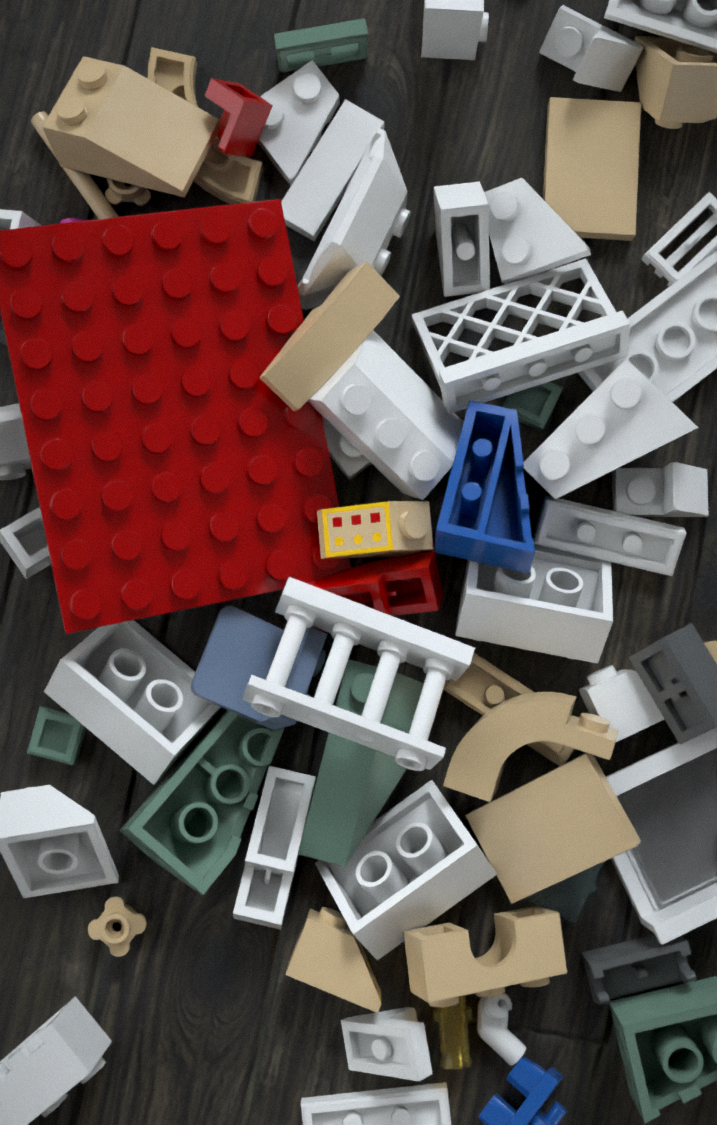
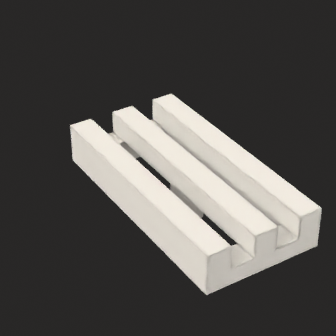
M710 192L705 195L642 257L641 260L647 266L651 263L656 268L655 274L660 278L664 276L669 281L668 286H671L717 250L716 236L679 272L673 268L687 252L717 225V199ZM709 208L714 214L665 260L660 253Z

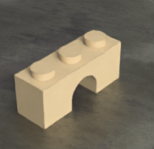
M531 906L495 913L496 935L494 943L486 954L474 958L471 952L468 930L452 923L403 931L411 993L428 1002L432 1007H448L459 1003V996L475 993L478 997H494L504 994L505 987L520 984L523 987H540L549 984V977L567 973L559 912L541 906Z

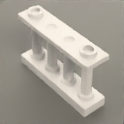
M289 577L275 611L284 615L288 622L266 680L251 675L242 700L252 703L251 707L263 715L269 717L284 715L396 757V763L404 768L415 771L432 769L444 757L446 750L445 747L428 741L445 681L450 679L456 681L471 664L475 648ZM312 626L331 633V636L334 638L314 698L285 687L306 628H311ZM358 644L376 650L380 656L361 716L333 706L352 647ZM403 662L421 667L427 674L409 734L380 723L399 663Z

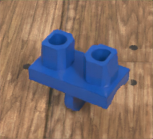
M523 1056L508 1074L506 1080L527 1097L526 1100L516 1111L496 1093L484 1107L478 1118L484 1125H530V1123L532 1125H558L568 1112L564 1106L555 1101L546 1114L540 1109L564 1076L553 1067L546 1071L537 1063Z

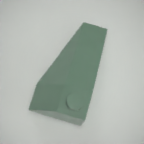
M348 659L336 707L361 716L377 667ZM396 672L380 723L409 734L424 683ZM329 733L298 855L345 867L407 768L397 764L395 761L396 757Z
M227 710L122 827L120 832L155 863L201 895H204L237 853L242 840L240 836L249 813L255 806L258 798L257 792L267 766L272 762L284 728L272 730Z

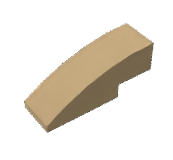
M368 262L353 268L345 274L324 303L309 313L260 376V379L293 411L299 410L363 343L400 296Z

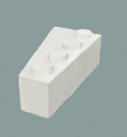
M76 996L0 1061V1125H28L40 1114L45 1118L67 1098V1092L79 1082L82 1084L87 1082L105 1065L106 1062L102 1055L112 1041Z

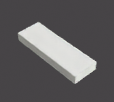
M345 99L281 201L285 224L288 227L315 241L347 190L376 128L384 130V121Z
M545 495L533 540L534 544L673 576L686 531L683 527L564 499H555Z
M446 1082L301 1099L303 1125H451Z

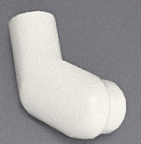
M506 993L494 997H481L478 1003V1035L512 1066L523 1056L526 1046L507 1029L508 1010H512L511 999Z

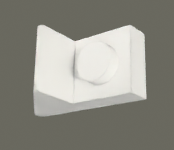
M562 5L558 9L539 53L575 71L576 74L573 81L621 92L644 46Z
M671 462L664 468H617L612 471L613 511L636 517L709 516L707 469Z
M405 1007L347 1017L341 1020L349 1070L413 1081H421L433 1074L424 1022H417L414 1008Z

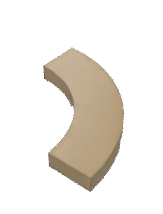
M151 47L147 79L198 107L195 94L196 57ZM216 136L193 181L205 191L229 204L255 202L263 172L262 162L244 156L224 154L218 149L220 139Z

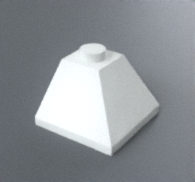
M51 785L1 792L0 852L23 898L118 883L119 874L94 814Z

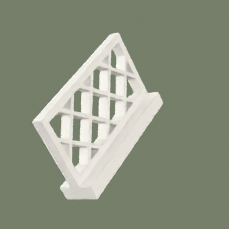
M586 259L411 314L414 328L441 388L442 399L448 414L466 409L469 400L485 403L628 356L630 323L623 310L615 311ZM580 277L585 285L580 294L559 289L562 283ZM527 294L542 297L536 309L518 304L516 301L519 297ZM552 300L573 306L567 317L546 312ZM483 308L498 311L491 323L473 318L472 316L475 311ZM582 309L602 315L600 318L585 323L576 321ZM508 314L528 320L522 332L501 326ZM440 322L454 325L447 337L429 332L427 326ZM538 323L559 329L557 332L541 337L532 335ZM464 328L484 334L477 347L457 341ZM494 337L514 343L513 346L495 352L487 350ZM449 352L469 357V360L448 367L443 365Z

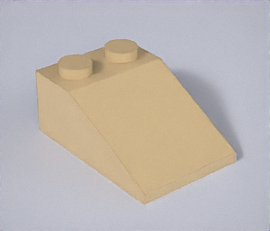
M83 56L42 128L61 167L185 197L221 128L220 119L124 65Z

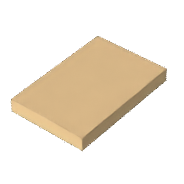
M550 97L547 105L543 200L580 238L632 241L636 235L641 102Z
M585 753L465 815L490 864L497 872V877L511 904L626 852L641 843L638 834L594 755Z

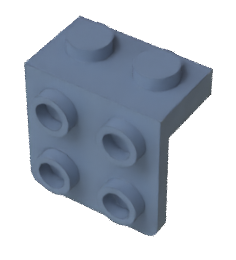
M226 606L221 609L191 682L192 693L199 698L272 730L295 725L297 721L284 715L279 717L263 715L251 707L252 703L242 700L251 675L266 680L284 630L234 606ZM314 627L306 628L287 680L286 688L310 696L307 694L311 679L319 673L326 658V651L322 648L327 633Z

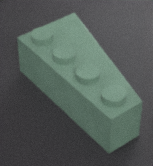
M717 976L610 1001L609 1005L629 1092L644 1123L661 1115L660 1109L679 1099L684 1104L702 1094L701 1088L717 1080Z

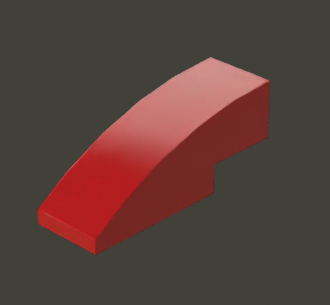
M434 551L404 555L347 568L307 583L391 616L438 611L443 597V588Z

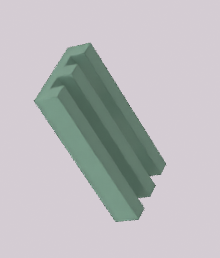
M365 18L274 34L279 71L282 73L299 70L312 60L319 67L368 57V31Z

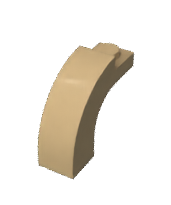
M535 692L516 696L493 707L467 732L452 756L443 786L490 802L499 788L508 756L521 746L539 741L555 742L610 760L619 730L610 728V721L594 714L581 713L580 718L571 715L576 696L556 692Z

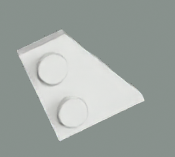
M313 60L260 96L272 104L273 107L258 144L290 186L300 173L310 152H313L322 137L321 131L325 124L330 122L340 104L339 94Z
M523 178L484 192L489 204V236L501 281L504 284L524 279L591 255L586 243Z

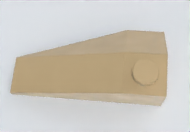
M635 36L634 42L644 46L636 62L641 107L655 118V123L661 127L678 129L682 127L683 123H703L716 119L717 53L666 37Z

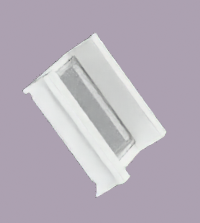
M717 727L681 745L676 743L606 777L641 840L638 846L611 858L641 924L654 932L659 943L662 945L717 918Z

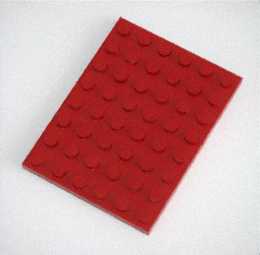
M281 199L0 230V313L65 634L283 590L289 577L304 583H310L341 570L351 568L349 558L321 559L317 511L339 507L322 415L308 401L299 410L293 411L260 379L263 372L304 321Z

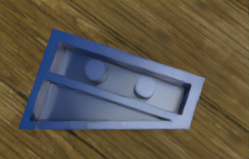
M469 400L436 528L435 553L527 574L530 573L535 548L534 540L531 536L529 501L523 474L524 462L517 410Z

